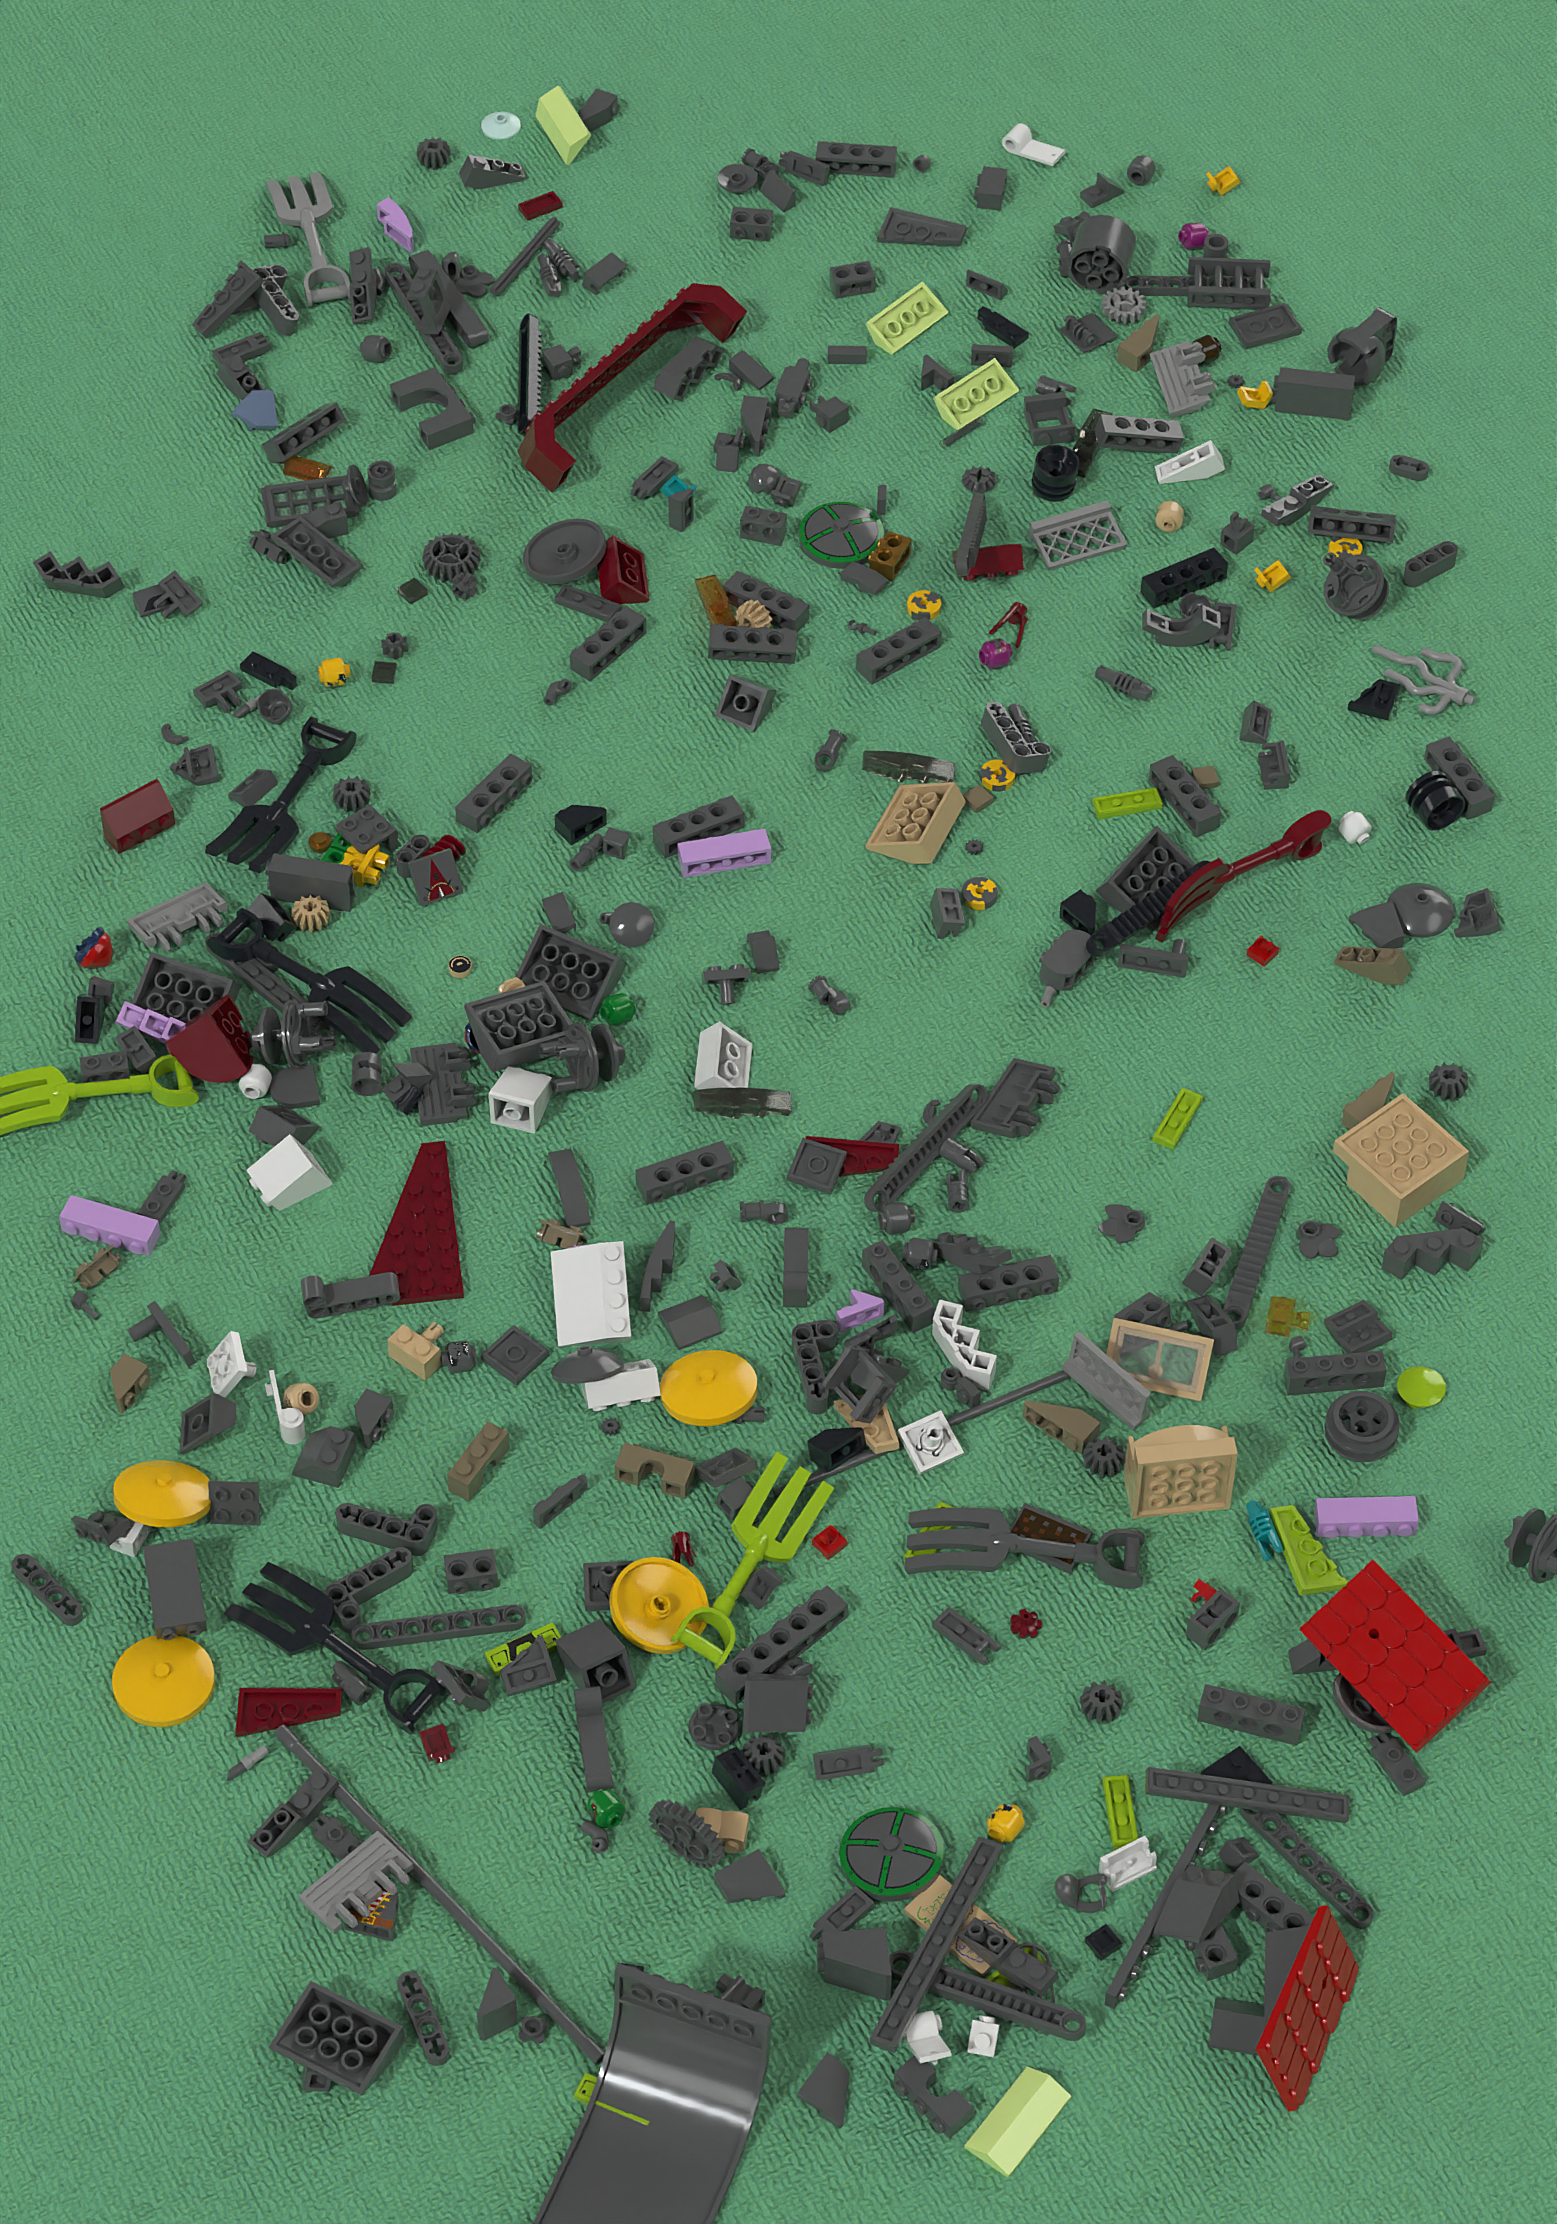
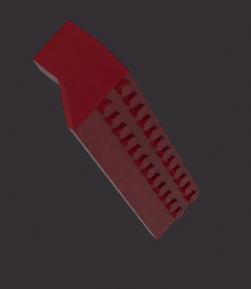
M692 283L688 288L683 287L677 293L675 299L670 298L664 304V308L661 311L657 309L651 315V320L648 322L646 320L643 321L637 328V332H630L624 339L625 342L623 344H616L609 356L605 354L598 361L596 367L591 366L585 372V376L582 379L578 377L571 384L569 390L564 389L558 395V399L555 402L551 400L545 406V411L542 413L537 412L530 420L532 423L526 428L525 432L527 434L517 451L524 467L552 493L565 482L576 462V459L555 440L554 430L667 332L702 324L723 344L736 332L748 311L721 286Z

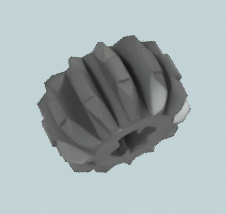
M433 137L432 139L425 138L424 142H419L416 151L420 165H425L426 169L433 167L434 170L436 167L442 168L443 164H448L451 155L447 141H442L441 137L438 139Z
M348 775L346 780L340 778L339 783L334 784L333 800L338 809L343 808L345 812L353 810L355 813L356 809H362L365 805L369 804L371 793L365 779L360 780L358 776L353 779Z
M1445 1062L1441 1066L1436 1065L1431 1074H1429V1091L1434 1092V1097L1441 1096L1443 1101L1449 1098L1453 1102L1456 1097L1461 1098L1468 1088L1467 1073L1463 1072L1462 1066L1456 1068L1454 1062L1451 1065H1447Z
M1107 1436L1103 1440L1095 1437L1094 1442L1088 1441L1086 1449L1083 1451L1085 1469H1090L1091 1475L1099 1473L1101 1478L1104 1474L1112 1477L1114 1472L1119 1473L1125 1461L1122 1445H1117L1116 1439L1108 1441Z
M1103 1680L1101 1685L1093 1681L1091 1687L1085 1686L1083 1694L1080 1696L1082 1714H1088L1087 1718L1089 1721L1097 1719L1099 1725L1102 1720L1110 1724L1112 1717L1118 1719L1120 1710L1123 1708L1121 1690H1115L1116 1686L1114 1683L1106 1686L1105 1680Z
M760 1732L758 1739L751 1736L749 1743H745L743 1746V1755L758 1774L764 1773L766 1777L769 1776L770 1771L777 1774L779 1767H783L785 1763L784 1756L786 1751L782 1747V1742L780 1739L773 1740L772 1734L766 1738Z

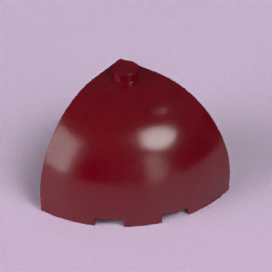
M229 994L200 1012L165 1042L168 1052L178 1060L182 1067L195 1077L208 1082L222 1083L235 1080L249 1072L253 1064V1056L249 1053V1049L252 1048L249 1032H244L240 1022L243 1020V1017Z

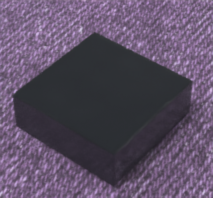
M1107 1924L1085 1937V1943L1100 1961L1122 1948V1942Z

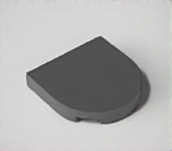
M313 1064L301 1065L300 1069L289 1067L277 1072L272 1077L270 1083V1094L273 1101L289 1109L320 1105Z

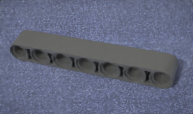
M425 250L409 256V265L415 275L418 269L438 270L451 306L446 318L467 347L472 348L488 342L489 334L486 327L429 250ZM432 285L429 295L434 301H439Z

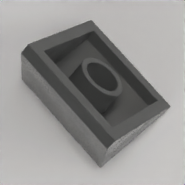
M495 1968L492 1970L477 2013L479 2040L483 2041L518 2024L516 1998L500 1971Z
M1215 1997L1208 2047L1259 2056L1255 2049L1264 2031V2005Z

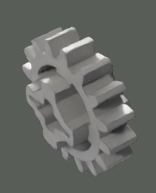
M1121 287V290L1113 288V293L1107 291V296H1103V315H1109L1108 320L1116 319L1117 324L1120 321L1127 324V321L1134 323L1135 318L1140 320L1141 315H1145L1146 301L1144 300V295L1139 296L1138 290L1132 292L1131 287L1128 290H1125L1124 287Z

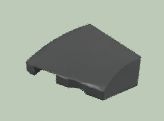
M1485 888L1466 895L1465 907L1459 915L1461 920L1459 927L1454 929L1455 936L1458 938L1477 937L1501 931L1494 900L1489 889Z
M1393 902L1371 906L1349 916V922L1351 924L1356 923L1362 929V934L1366 938L1371 939L1377 948L1396 949L1403 947L1405 935Z
M827 2052L798 2091L797 2098L820 2111V2117L841 2129L844 2122L850 2072L838 2059Z

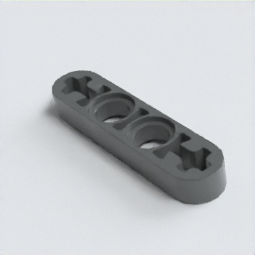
M20 1554L13 1559L12 1569L15 1577L62 1623L68 1626H75L82 1621L83 1611L80 1603L33 1557L28 1554ZM20 1565H23V1566H27V1565H28V1569H29L30 1574L28 1575V1571H27L25 1568H23V1567L19 1568V1566H20ZM37 1578H44L46 1580V1583L42 1586L32 1584ZM59 1593L62 1595V1598L57 1602H51L48 1599L49 1596ZM66 1605V1606H67V1609H68L70 1612H72V1613H73V1612H76V1614H75V1615H72V1614H68V1615H67L66 1608H65L64 1606Z
M412 1971L404 1972L397 1981L400 1997L426 2060L433 2066H441L449 2060V2045L420 1976ZM408 1981L414 1984L415 1994L412 1996L409 1987L406 1986ZM416 2002H422L426 2005V2009L419 2013L414 2012L411 2008ZM430 2024L436 2029L431 2035H424L421 2032V2028L424 2025ZM435 2041L438 2050L442 2053L440 2056L433 2053L432 2043Z

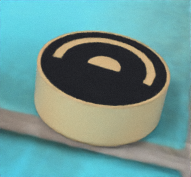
M455 956L449 961V973L455 978L467 977L472 971L471 961L466 956Z

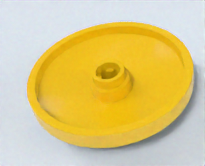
M721 1350L694 1352L678 1359L668 1367L660 1382L661 1401L666 1411L675 1419L695 1426H715L735 1420L753 1405L758 1393L757 1376L753 1367L742 1357Z
M168 1460L141 1462L128 1467L117 1476L113 1486V1501L123 1515L135 1522L154 1527L183 1526L201 1519L209 1512L211 1500H209L208 1481L210 1480L200 1470L184 1463Z
M660 1557L639 1559L625 1567L616 1578L609 1599L613 1621L622 1635L635 1646L657 1654H672L688 1648V1646L678 1640L676 1643L672 1642L673 1635L691 1611L700 1607H709L706 1592L698 1578L683 1565ZM693 1622L686 1627L701 1635L707 1623Z
M156 1635L134 1643L120 1656L114 1667L112 1687L118 1706L129 1718L147 1726L169 1727L190 1720L204 1709L214 1691L215 1673L208 1653L195 1641L184 1636L163 1640L157 1639Z

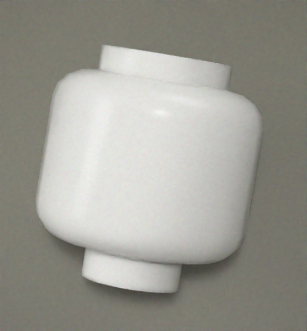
M1350 811L1339 820L1338 830L1349 844L1358 842L1361 845L1370 838L1369 833L1372 826L1361 812L1354 813Z
M252 1064L249 1072L241 1076L239 1088L248 1098L256 1099L263 1097L267 1094L272 1081V1075L265 1066Z

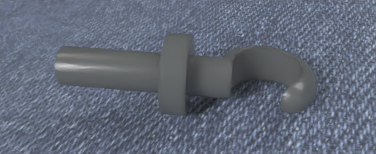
M850 620L847 624L850 630L858 629L859 633L864 634L867 632L874 636L877 634V631L868 628L866 623H857L851 626V624L855 623V620Z

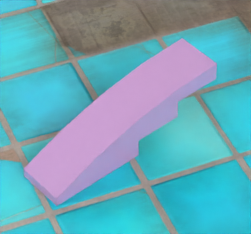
M124 1001L115 1021V1024L127 1029L135 1025L141 1035L164 1044L178 1029L186 1024L172 1017L167 1018L150 1009L144 1010L127 1001Z

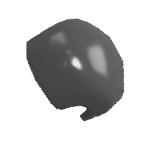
M759 464L752 469L748 478V486L756 494L759 491H765L767 494H770L771 490L775 491L781 478V473L772 465Z
M1190 592L1182 597L1179 603V610L1181 616L1186 618L1194 614L1201 605L1213 609V604L1205 594L1197 595L1194 592Z
M279 689L266 690L257 700L260 715L271 724L283 723L292 712V703L289 697Z

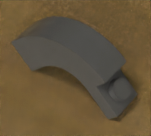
M1201 605L1191 616L1182 619L1167 618L1149 609L1142 613V630L1154 634L1155 642L1165 646L1188 647L1197 645L1210 639L1221 629L1220 612L1205 605Z

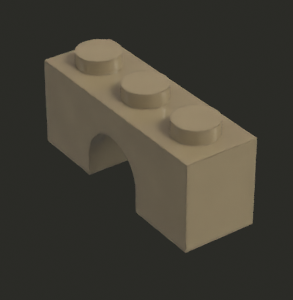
M487 1422L447 1474L448 1490L470 1501L483 1484V1474L488 1464L491 1463L497 1466L510 1449L509 1432Z
M624 1443L614 1466L615 1480L639 1486L641 1479L645 1475L655 1473L662 1477V1493L682 1499L686 1498L695 1476V1463L687 1458L674 1457L662 1451L643 1448L637 1444Z

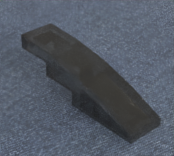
M1093 408L1082 426L1080 437L1073 447V451L1079 459L1077 476L1085 478L1100 447L1094 429L1100 415H1113L1112 413Z
M867 750L863 752L862 770L902 783L905 778L927 784L929 779L942 783L953 782L955 763L904 752Z
M744 1087L699 1089L693 1092L694 1109L702 1113L739 1119L741 1114L763 1118L767 1112L789 1116L792 1111L790 1092Z

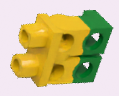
M338 833L321 861L353 866L354 883L363 888L366 882L377 885L381 873L374 868L386 869L389 865V855L380 852L379 844L365 853H359Z

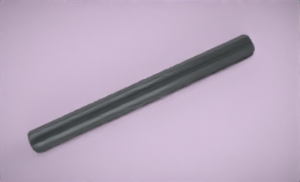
M556 217L547 221L491 286L490 292L493 296L497 297L506 289L545 241L560 226V221Z

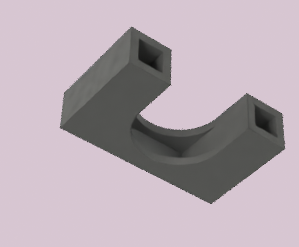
M435 367L390 384L391 399L401 412L424 403H436L446 408L441 414L419 422L420 439L428 450L474 433L473 424H475L473 414L466 410L462 399H458L453 387H449L444 375L440 374Z

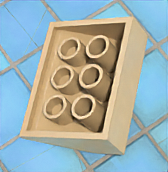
M956 783L900 785L865 845L866 849L911 864L932 863L966 802Z

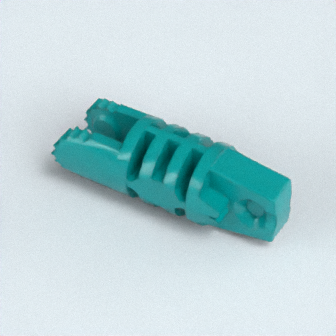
M1251 1500L1246 1504L1250 1517L1248 1522L1263 1559L1268 1561L1272 1558L1269 1544L1278 1553L1284 1549L1267 1508H1263L1260 1502Z

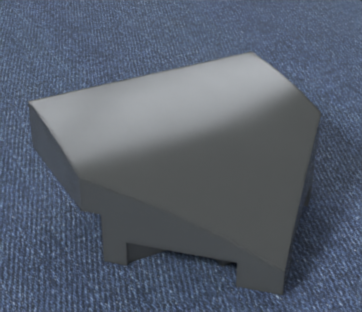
M212 744L190 751L185 747L182 757L177 763L173 762L169 767L171 771L197 786L220 781Z

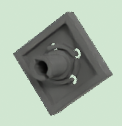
M744 964L731 965L727 970H721V966L707 967L706 971L702 973V985L720 984L721 1004H734L733 983L748 981L750 978V968H744Z
M633 1561L583 1563L585 1611L610 1610L607 1597L610 1598L612 1586L621 1571L633 1563Z

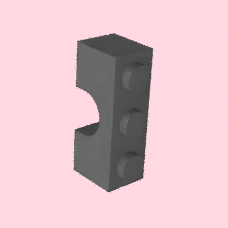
M914 2055L894 2072V2089L901 2097L906 2096L912 2102L916 2112L922 2116L925 2115L938 2133H944L950 2139L973 2119L974 2107L956 2089L943 2097L932 2095L928 2089L936 2081V2070L928 2062L920 2063Z

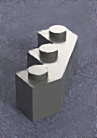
M695 337L656 376L653 389L672 399L682 401L690 382L699 384L707 366L717 367L724 349L703 338Z
M51 551L33 562L49 589L107 599L125 588L109 561L92 572L89 571L80 556L61 567Z
M1464 1228L1397 1236L1384 1252L1381 1269L1402 1280L1414 1265L1435 1276L1446 1261H1449L1468 1272L1481 1255L1484 1239Z

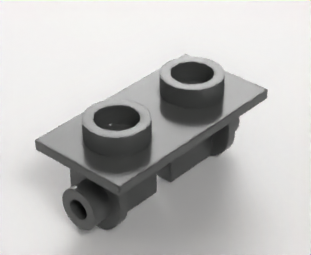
M262 529L249 532L254 535L249 541L251 548L263 555L269 549L266 557L277 564L285 563L287 551L271 539L272 534Z
M1445 1201L1441 1202L1434 1219L1449 1230L1464 1228L1476 1236L1478 1234L1482 1235L1486 1228L1481 1221H1476L1455 1208L1452 1203L1448 1204Z

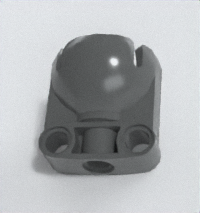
M1378 307L1359 326L1346 328L1332 337L1327 349L1329 362L1334 364L1340 358L1342 360L1334 368L1337 374L1354 375V386H1363L1378 378L1385 363L1393 353L1397 317Z

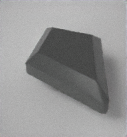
M878 1121L859 1141L895 1144L901 1127Z

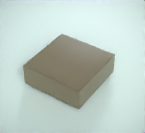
M1214 766L1192 769L1191 774L1201 789L1219 786Z
M981 785L963 794L965 803L976 813L993 803V797Z

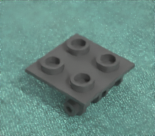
M1093 313L1076 320L1075 316L1068 315L1065 318V326L1059 328L1083 353L1117 337Z
M208 1481L209 1500H211L209 1510L210 1524L260 1526L261 1503H259L258 1482Z

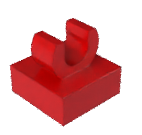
M1261 935L1247 949L1246 955L1265 967L1278 955L1279 948Z
M829 1525L812 1539V1545L829 1560L847 1546V1540L834 1526Z
M1198 1579L1193 1587L1199 1592L1192 1596L1191 1601L1197 1603L1200 1598L1204 1597L1206 1603L1217 1590L1205 1581Z

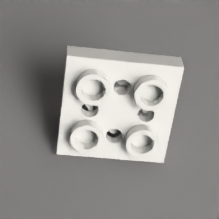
M230 1331L207 1358V1367L210 1372L213 1392L226 1398L243 1376L252 1378L256 1373V1367H254L256 1364L245 1362L238 1332Z
M941 1410L897 1431V1435L919 1475L950 1462L964 1453ZM935 1451L934 1454H935V1455L939 1454V1456H937V1457L933 1456L932 1452Z

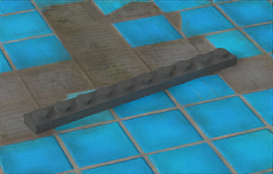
M1209 1804L1110 1984L1106 1992L1105 2006L1115 2009L1119 2001L1123 2002L1129 1991L1128 1983L1130 1980L1135 1981L1140 1971V1966L1138 1965L1141 1959H1147L1152 1945H1150L1152 1939H1158L1159 1937L1158 1934L1154 1933V1928L1177 1878L1189 1866L1197 1865L1195 1860L1198 1855L1203 1856L1208 1842H1206L1208 1836H1213L1219 1824L1217 1821L1220 1815L1224 1816L1229 1806Z
M980 1836L978 1837L870 2037L871 2045L895 2054L1002 1854L1003 1844Z

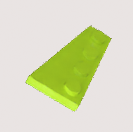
M1294 1505L1270 1508L1271 1520L1283 1546L1285 1559L1300 1596L1337 1591L1345 1587L1348 1583L1344 1577H1340L1336 1571L1337 1566L1332 1559L1329 1560L1322 1551L1323 1546L1312 1537L1309 1526Z

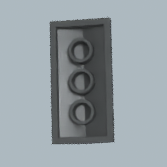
M301 516L271 535V539L332 588L345 586L362 568L359 562Z

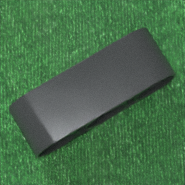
M1444 541L1409 559L1405 564L1403 582L1405 585L1418 587L1452 569L1456 563L1457 545L1450 541Z

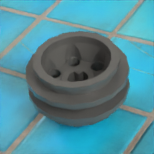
M1353 1391L1339 1396L1330 1404L1324 1424L1325 1438L1330 1447L1343 1458L1355 1462H1372L1385 1457L1394 1448L1400 1428L1399 1416L1393 1405L1382 1396L1368 1391Z

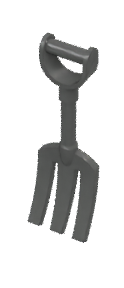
M937 1508L909 1512L908 1524L912 1529L932 1526H968L987 1529H945L907 1535L906 1547L913 1551L928 1549L986 1551L943 1552L905 1558L904 1570L908 1575L944 1570L995 1572L1003 1564L1008 1553L1022 1552L1073 1559V1562L1093 1564L1094 1571L1101 1580L1108 1585L1118 1588L1136 1589L1141 1587L1143 1583V1577L1139 1574L1140 1546L1144 1544L1145 1536L1137 1530L1113 1529L1104 1533L1098 1540L1097 1545L1080 1542L1071 1544L1020 1537L1017 1534L1010 1533L1006 1519L999 1510ZM1111 1546H1125L1124 1569H1116L1109 1565L1102 1556V1551Z

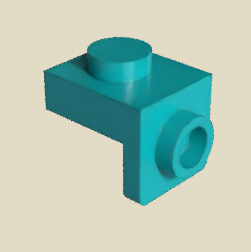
M674 475L662 486L660 491L669 498L673 494L690 488L679 477ZM693 484L690 488L694 491L697 486Z

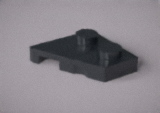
M1379 679L1372 684V687L1361 692L1357 700H1351L1347 710L1388 721L1400 690V684Z
M1240 1746L1201 1771V1775L1270 1785L1273 1783Z

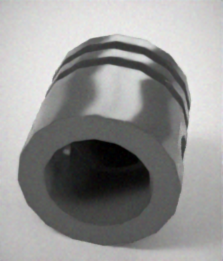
M1210 234L1204 241L1203 257L1227 258L1228 239L1221 234Z

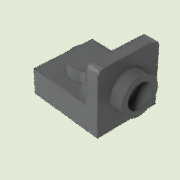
M738 427L736 435L718 432L713 446V453H717L718 445L739 447V452L740 449H744L746 436H743V428Z

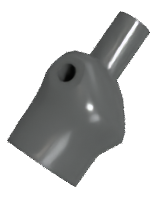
M449 252L442 259V268L451 280H456L460 273V261L457 252Z

